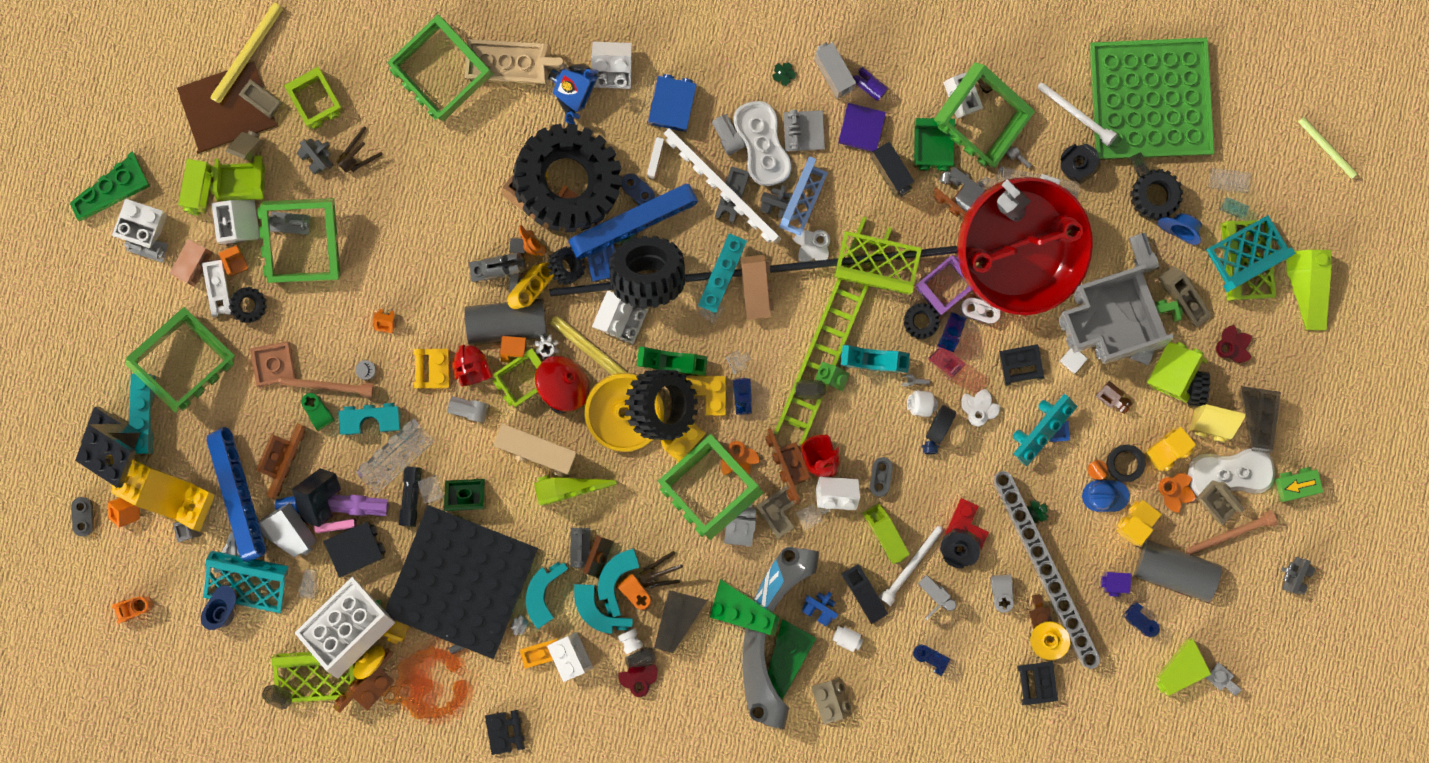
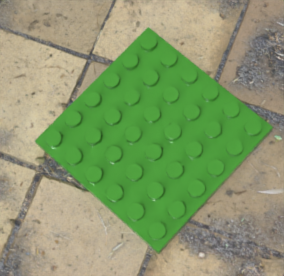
M1208 37L1091 42L1089 44L1093 120L1102 128L1113 130L1117 133L1115 140L1107 147L1101 142L1100 135L1094 132L1095 149L1100 160L1214 154Z

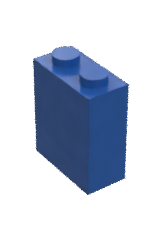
M663 74V77L658 76L648 120L649 125L687 133L697 84L687 78H682V81L676 80L674 76Z

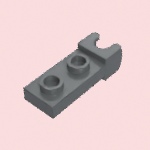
M731 166L726 185L742 199L750 174L748 171ZM721 196L715 218L719 220L723 213H729V221L731 224H734L738 214L734 209L736 205L731 200L727 202Z
M511 238L509 252L511 254L521 253V255H526V251L523 248L524 240ZM525 259L514 262V266H525ZM520 273L510 275L509 293L522 279L520 278Z

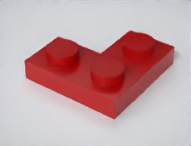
M960 498L945 535L954 528L967 530L979 538L982 550L989 532L971 524L979 506Z

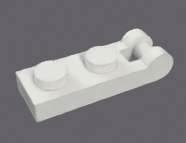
M222 261L202 263L212 317H219V314L230 315V297ZM223 300L224 306L218 307L216 301Z

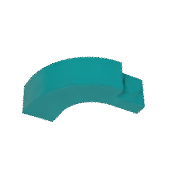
M843 345L841 365L856 369L908 373L910 353Z
M634 548L613 557L605 565L599 578V600L608 599L605 606L608 614L612 613L613 617L621 615L615 595L616 581L623 573L640 567Z
M558 561L549 568L551 570L549 573L544 567L541 568L529 583L526 593V607L528 615L537 629L555 618L546 605L545 591L551 581L569 569L565 562L560 564Z
M574 584L576 608L582 619L589 626L609 634H613V626H617V630H629V627H633V618L609 617L600 612L595 603V585Z

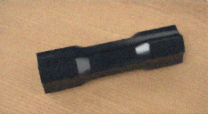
M404 467L403 496L399 515V525L416 527L422 468Z

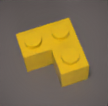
M1177 427L1167 433L1144 454L1158 471H1168L1175 465L1174 461L1177 458L1183 459L1190 456L1194 452L1192 448L1196 444L1182 427Z
M1144 500L1134 501L1128 509L1130 511L1128 516H1123L1116 525L1119 527L1116 532L1134 546H1141L1153 531V525L1162 515Z

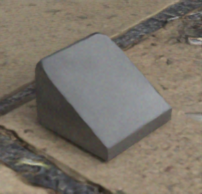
M180 522L173 523L177 542L201 536V532L195 531Z

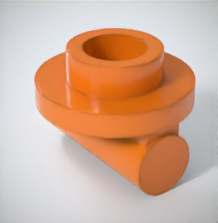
M1095 459L1088 465L1087 470L1091 478L1102 480L1108 476V468L1103 461Z

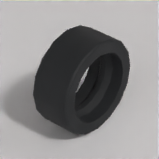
M942 405L927 432L926 438L940 445L956 416V411Z
M1127 444L1114 448L1109 453L1106 464L1108 472L1114 479L1121 482H1130L1138 479L1143 474L1146 461L1140 449ZM1122 452H1130L1137 459V469L1130 475H1123L1115 468V458Z

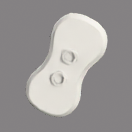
M753 101L743 104L736 110L734 126L746 144L748 172L752 179L763 186L776 185L789 177L791 161L778 140V121L774 109L766 102Z
M1249 448L1233 456L1204 453L1196 456L1190 462L1188 468V475L1192 477L1190 487L1193 493L1199 496L1206 486L1214 480L1225 482L1230 487L1229 491H1245L1254 494L1263 493L1271 488L1274 483V462L1270 454L1261 448Z

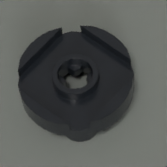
M1084 143L1083 145L1077 146L1074 144L1069 146L1062 153L1060 159L1061 170L1065 177L1077 183H1084L1092 178L1101 166L1096 149ZM1084 159V164L1077 166L1076 161Z
M958 528L952 529L951 532L944 536L940 547L944 561L955 568H964V566L975 564L981 550L978 537L967 530H960ZM961 545L966 551L958 552L956 546Z

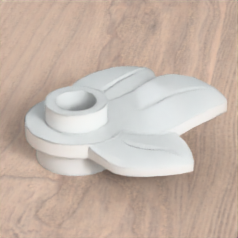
M805 230L801 236L796 235L793 238L794 242L801 246L798 254L799 261L806 262L814 258L816 261L828 258L829 252L827 247L830 243V236L826 231L817 230L813 233ZM823 237L824 242L819 244L816 239Z
M986 389L979 391L975 397L964 394L962 397V409L968 414L969 422L974 426H983L987 420L994 419L1000 411V405L991 403V394ZM975 414H981L982 418H976Z

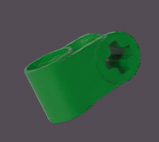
M307 393L302 397V407L317 431L335 421L330 411L316 394ZM309 397L316 400L314 401V407L307 406Z

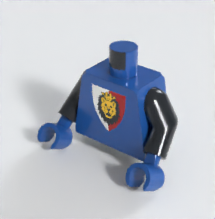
M585 63L572 64L569 67L563 68L561 73L553 69L548 76V80L556 83L553 94L557 97V101L566 114V123L576 124L574 118H580V115L575 113V111L578 112L585 108L598 78L597 75H594L598 73V70L590 68Z

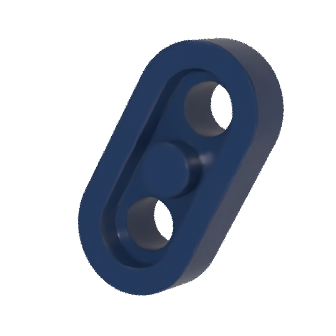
M630 173L622 178L621 187L623 191L639 205L655 198L654 191L637 175ZM629 180L634 181V185L631 187L627 185ZM643 193H647L649 198L644 200L641 196Z

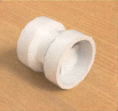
M636 628L618 636L620 642H624L626 654L644 646L642 641L636 637L638 634Z

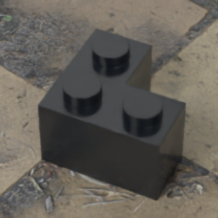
M319 468L292 489L303 522L320 527L332 517L327 500L341 490L336 473Z

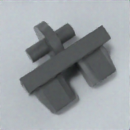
M310 138L308 140L304 139L299 143L301 147L297 151V155L302 160H307L309 157L313 159L314 162L308 166L313 174H318L333 166L328 159L331 155L327 150L330 147L329 142L322 144L319 139L314 142Z
M782 185L781 190L773 188L772 194L763 192L760 200L762 201V212L771 214L774 205L780 207L778 217L783 218L790 202L787 199L791 197L790 193L784 192L786 186Z
M1295 557L1294 562H1290L1288 568L1282 567L1280 571L1285 573L1283 578L1285 583L1282 589L1294 594H1305L1308 586L1302 581L1305 576L1311 577L1315 572V568L1310 565L1311 561Z

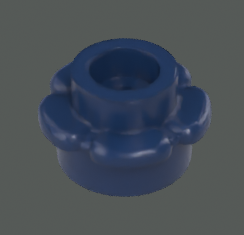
M925 441V445H922L921 448H923V454L935 455L938 454L940 446L936 445L933 441Z

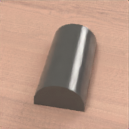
M535 299L530 306L519 309H512L508 302L465 306V327L468 345L501 343L502 336L526 338V340L541 339V335L544 338L547 337L544 299Z
M1146 539L1133 577L1205 602H1210L1217 590L1222 566Z

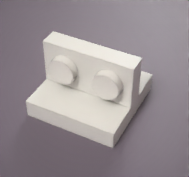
M577 632L547 646L563 682L593 668Z

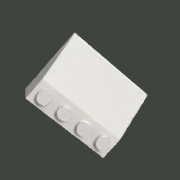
M351 577L295 634L323 668L338 679L395 621Z

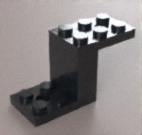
M94 407L75 461L116 488H122L136 451L134 449L141 432L103 408Z

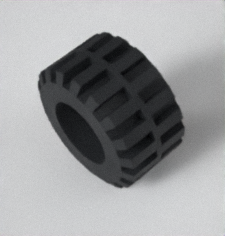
M1153 169L1140 176L1133 184V190L1130 194L1132 196L1131 204L1135 205L1134 210H1138L1141 217L1145 216L1147 220L1154 219V221L1172 215L1180 207L1179 205L1183 200L1181 195L1184 194L1180 188L1182 184L1177 182L1176 175H1170L1171 172L1168 170L1164 172L1163 169L1156 171ZM1157 184L1165 189L1167 201L1164 205L1157 206L1148 200L1146 191L1150 185Z

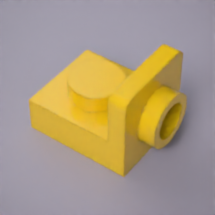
M395 621L383 636H386L387 641L398 644L399 641L404 642L409 626Z

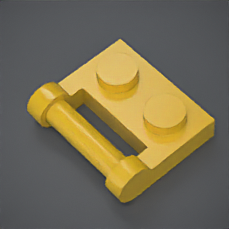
M413 349V355H415L414 389L450 388L449 349ZM423 355H429V382H423Z

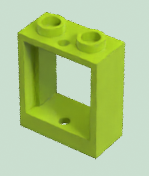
M319 67L284 85L305 125L309 129L321 127L324 121L329 118L333 120L341 115L340 112L344 111ZM320 80L334 106L309 119L295 93Z
M187 159L178 205L187 214L199 216L200 213L206 214L210 183L212 182V166L207 162Z
M532 348L524 353V357L516 358L493 374L495 379L492 381L498 390L503 389L506 394L503 398L509 406L513 405L517 408L538 394L537 388L516 400L501 378L529 358L537 369L542 362Z

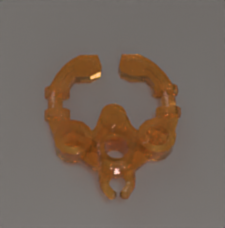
M433 646L424 651L418 650L417 653L399 663V675L395 685L390 686L382 695V697H386L389 692H392L395 695L394 699L389 700L386 698L384 703L390 705L401 703L410 710L412 717L416 719H439L440 716L446 714L452 715L453 711L462 703L468 689L465 680H458L453 683L452 689L455 697L451 701L446 702L447 706L437 709V706L429 708L427 702L422 700V697L432 690V680L418 678L415 675L417 673V664L419 662L420 664L424 663L423 659L432 656L433 660L437 658L444 659L445 666L450 672H455L461 668L459 659L454 654L442 649H435ZM403 686L411 687L412 693L409 697H403L400 694Z

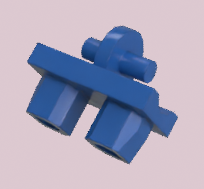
M828 591L826 596L820 592L817 594L816 597L822 600L821 603L808 595L804 599L806 602L803 605L802 612L811 617L815 609L818 608L822 611V614L817 621L824 626H827L832 619H836L838 616L837 613L825 606L827 603L833 607L836 603L830 599L831 592Z

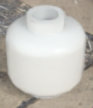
M916 390L907 399V408L914 416L929 417L938 407L937 399H935L933 393L928 391Z

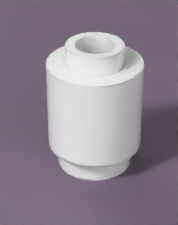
M838 626L832 639L836 642V645L851 652H854L855 649L859 650L863 639L860 638V633L845 626L843 628Z

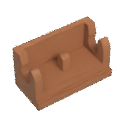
M188 239L169 274L195 286L203 272L202 263L208 262L213 252Z

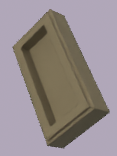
M251 79L238 94L270 119L283 104Z

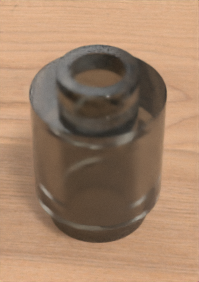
M801 380V382L796 383V396L801 397V399H822L823 395L826 394V385L823 384L822 380Z
M268 685L263 690L262 697L266 703L280 710L290 706L292 702L290 691L277 685Z

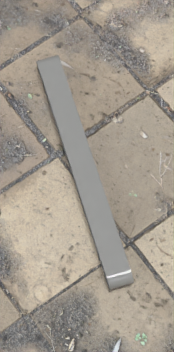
M1006 471L996 473L993 477L995 489L1061 625L1069 634L1070 643L1079 662L1086 668H1096L1100 663L1099 655L1011 474ZM1000 475L1007 477V484L1005 486H1001L998 483ZM1010 492L1016 496V501L1013 504L1008 503L1006 499L1007 494ZM1018 510L1023 511L1025 514V518L1021 522L1015 518V513ZM1027 528L1033 531V537L1029 540L1024 537V531ZM1035 546H1039L1042 549L1040 557H1035L1032 553ZM1044 564H1048L1051 568L1048 575H1044L1041 572V567ZM1053 582L1059 584V590L1056 593H1052L1050 590V585ZM1061 600H1066L1068 603V608L1065 611L1059 609V602ZM1070 618H1074L1077 621L1074 629H1070L1067 625ZM1079 636L1085 638V644L1082 647L1076 644V639ZM1088 654L1094 656V662L1090 665H1087L1085 662V657Z

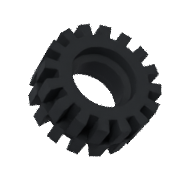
M566 246L550 255V259L547 262L550 263L547 266L548 269H551L549 274H553V279H558L559 284H571L580 279L585 273L583 270H585L586 266L582 265L585 263L584 259H577L571 247L567 248ZM563 260L569 264L570 272L563 266Z
M244 287L237 290L229 300L231 315H234V319L239 320L241 323H252L259 320L265 314V309L267 308V305H265L266 298H263L264 294L252 287ZM251 298L254 301L255 308L251 313H246L241 309L240 303L242 299Z
M924 303L914 304L910 307L903 319L906 332L916 339H926L932 336L940 323L939 314L936 312V309L931 307L930 304ZM917 314H925L929 318V324L926 328L920 329L914 324V318Z
M1197 371L1187 390V393L1190 395L1187 402L1188 406L1199 407L1206 405L1208 402L1207 398H1209L1210 391L1209 372Z

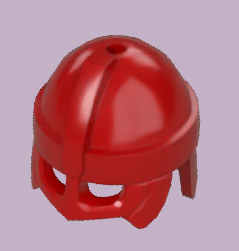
M459 346L452 365L455 379H459L462 387L477 384L493 377L486 355L475 346Z
M816 435L805 440L800 449L807 470L816 477L833 478L840 464L839 447L834 450L829 435Z

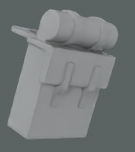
M752 504L725 527V544L752 547L753 532L755 531L756 508H752Z
M927 575L917 583L938 604L924 618L925 620L940 606H943L948 611H953L956 608V602L953 599H949L951 596L942 586L934 583Z

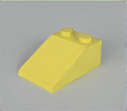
M1207 404L1195 407L1189 431L1195 432V436L1206 438V435L1214 436L1213 440L1225 442L1233 438L1243 422L1245 414Z

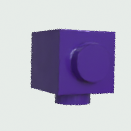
M1104 572V576H1101L1100 581L1103 592H1109V596L1121 597V593H1130L1131 573Z

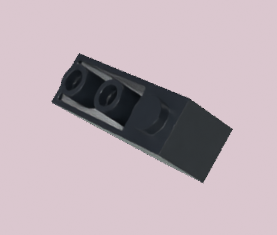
M858 563L841 573L871 625L888 615Z

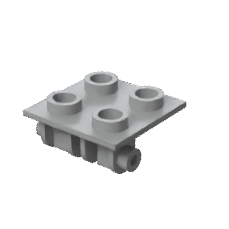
M790 110V112H784L786 151L825 149L823 110L801 112Z

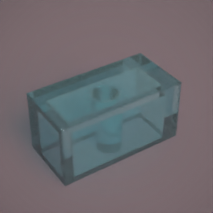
M1226 197L1220 210L1243 219L1247 214L1249 206Z

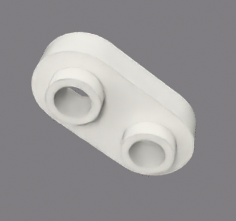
M968 298L962 303V313L968 318L987 324L995 323L1000 318V310L993 308L982 300ZM968 305L974 306L973 312L968 310ZM992 311L993 317H987L986 312Z

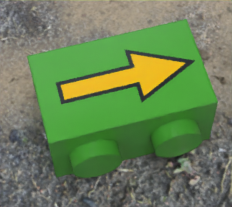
M1311 467L1299 469L1300 473L1293 475L1292 471L1281 473V478L1275 479L1280 501L1285 502L1323 493L1318 469L1311 470Z

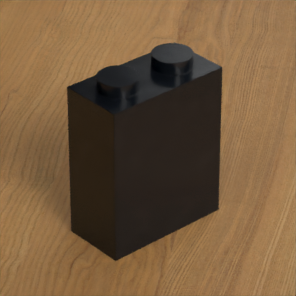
M890 141L874 150L870 158L894 197L898 195L903 197L911 192L915 181Z
M365 522L323 541L339 578L385 558L384 553H386V549L383 543H379L376 535H378V531L374 524L371 525L370 522Z

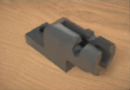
M954 167L948 174L951 177L950 181L958 187L960 185L963 186L955 201L958 206L967 212L972 203L985 190Z
M1007 179L1002 184L1006 191L998 198L997 205L1003 214L1011 220L1018 222L1025 217L1026 206L1031 201L1017 186Z
M513 253L469 262L471 282L510 277V275L522 273L525 266H514V262L523 261V256L521 253Z

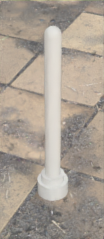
M1044 83L1038 84L1040 91L1100 135L1101 142L1107 147L1115 140L1117 133L1113 130L1102 128Z
M937 526L890 589H886L885 592L882 591L878 596L888 606L891 607L895 602L896 592L943 532L941 526Z

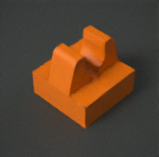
M379 309L373 317V330L393 334L395 327L394 311H390V315L383 314V309Z

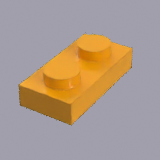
M558 638L519 649L524 668L553 661L547 646L558 641Z

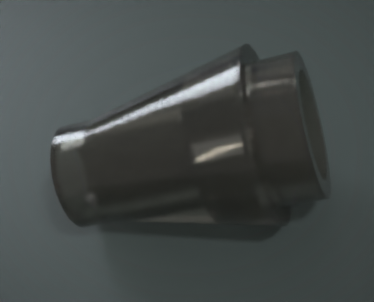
M644 647L626 656L625 662L628 668L652 666L653 663H656V657L652 648Z

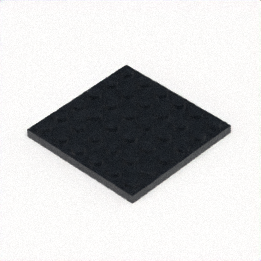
M427 505L385 611L395 621L494 659L538 548Z

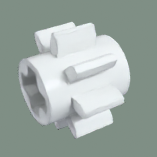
M551 334L545 338L541 335L540 342L535 341V345L539 347L535 350V353H541L542 359L548 356L552 357L553 352L558 353V348L554 347L558 344V340L553 341ZM543 345L550 346V349L543 348Z

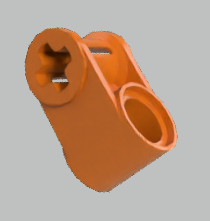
M632 573L616 585L637 609L644 610L651 605L650 595ZM639 596L647 597L645 600L647 604L645 606L637 604Z
M139 596L115 603L111 607L115 609L118 618L117 624L150 612L153 602L148 596ZM140 600H143L145 603V608L143 610H140L138 608V602Z

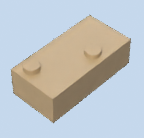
M501 424L493 445L515 454V459L526 463L528 459L554 469L553 474L565 477V474H571L578 453L504 424Z

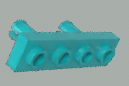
M730 233L728 234L698 303L699 307L716 314L747 240Z
M1063 394L1055 405L1042 400L1038 408L1046 415L1029 435L1021 430L1014 432L1013 439L1021 445L1013 454L1026 467L1078 407L1069 396Z

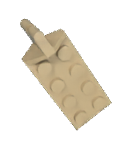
M468 39L467 45L494 73L487 81L547 84L550 71L555 69L561 72L563 68L569 67L562 58L550 57L549 44ZM466 57L464 78L474 80L481 72Z

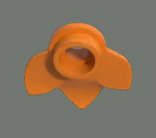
M520 225L519 232L524 240V250L529 255L536 256L538 254L544 256L546 254V247L540 244L534 237L532 230L526 231Z
M733 441L728 445L727 452L749 475L750 464L759 463L758 454L753 449L746 448L740 441ZM733 448H740V453L735 455ZM721 459L722 473L724 475L731 473L733 470Z
M1180 473L1173 478L1165 477L1159 482L1158 490L1164 496V504L1171 511L1178 513L1181 503H1188L1196 499L1193 491L1188 487L1192 480L1191 476ZM1167 483L1171 485L1169 491L1165 490V484Z

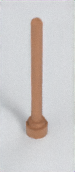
M286 377L278 379L280 385L360 393V396L370 399L373 397L374 383L365 382V384L360 386Z
M1272 510L1266 511L1260 519L1188 547L1186 553L1190 555L1261 526L1272 527L1277 525L1276 516Z

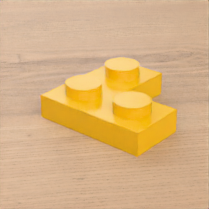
M726 376L686 377V380L692 382L690 389L696 390L697 394L693 396H706V416L726 415Z

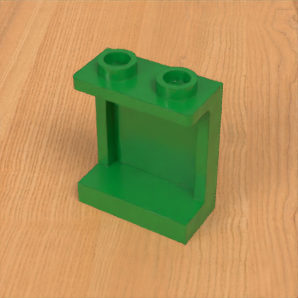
M916 118L914 121V168H918L919 171H930V168H938V171H950V168L954 167V141L951 140L952 136L938 128L939 124L934 121L935 118ZM951 118L949 123L955 127V119Z

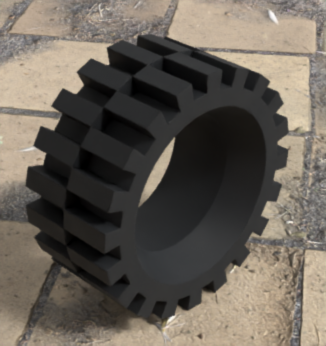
M676 370L645 371L644 374L636 376L638 380H633L630 384L633 389H628L626 393L630 398L625 400V405H629V410H626L625 413L626 416H631L628 422L630 426H636L633 429L636 433H641L640 436L643 438L674 440L675 438L682 437L683 433H687L690 430L688 425L694 424L695 420L692 416L697 415L698 410L694 409V405L698 404V399L693 397L697 393L695 389H690L692 382L685 380L687 376L679 374V371ZM664 386L669 390L672 398V411L666 423H663L658 418L655 411L656 396Z

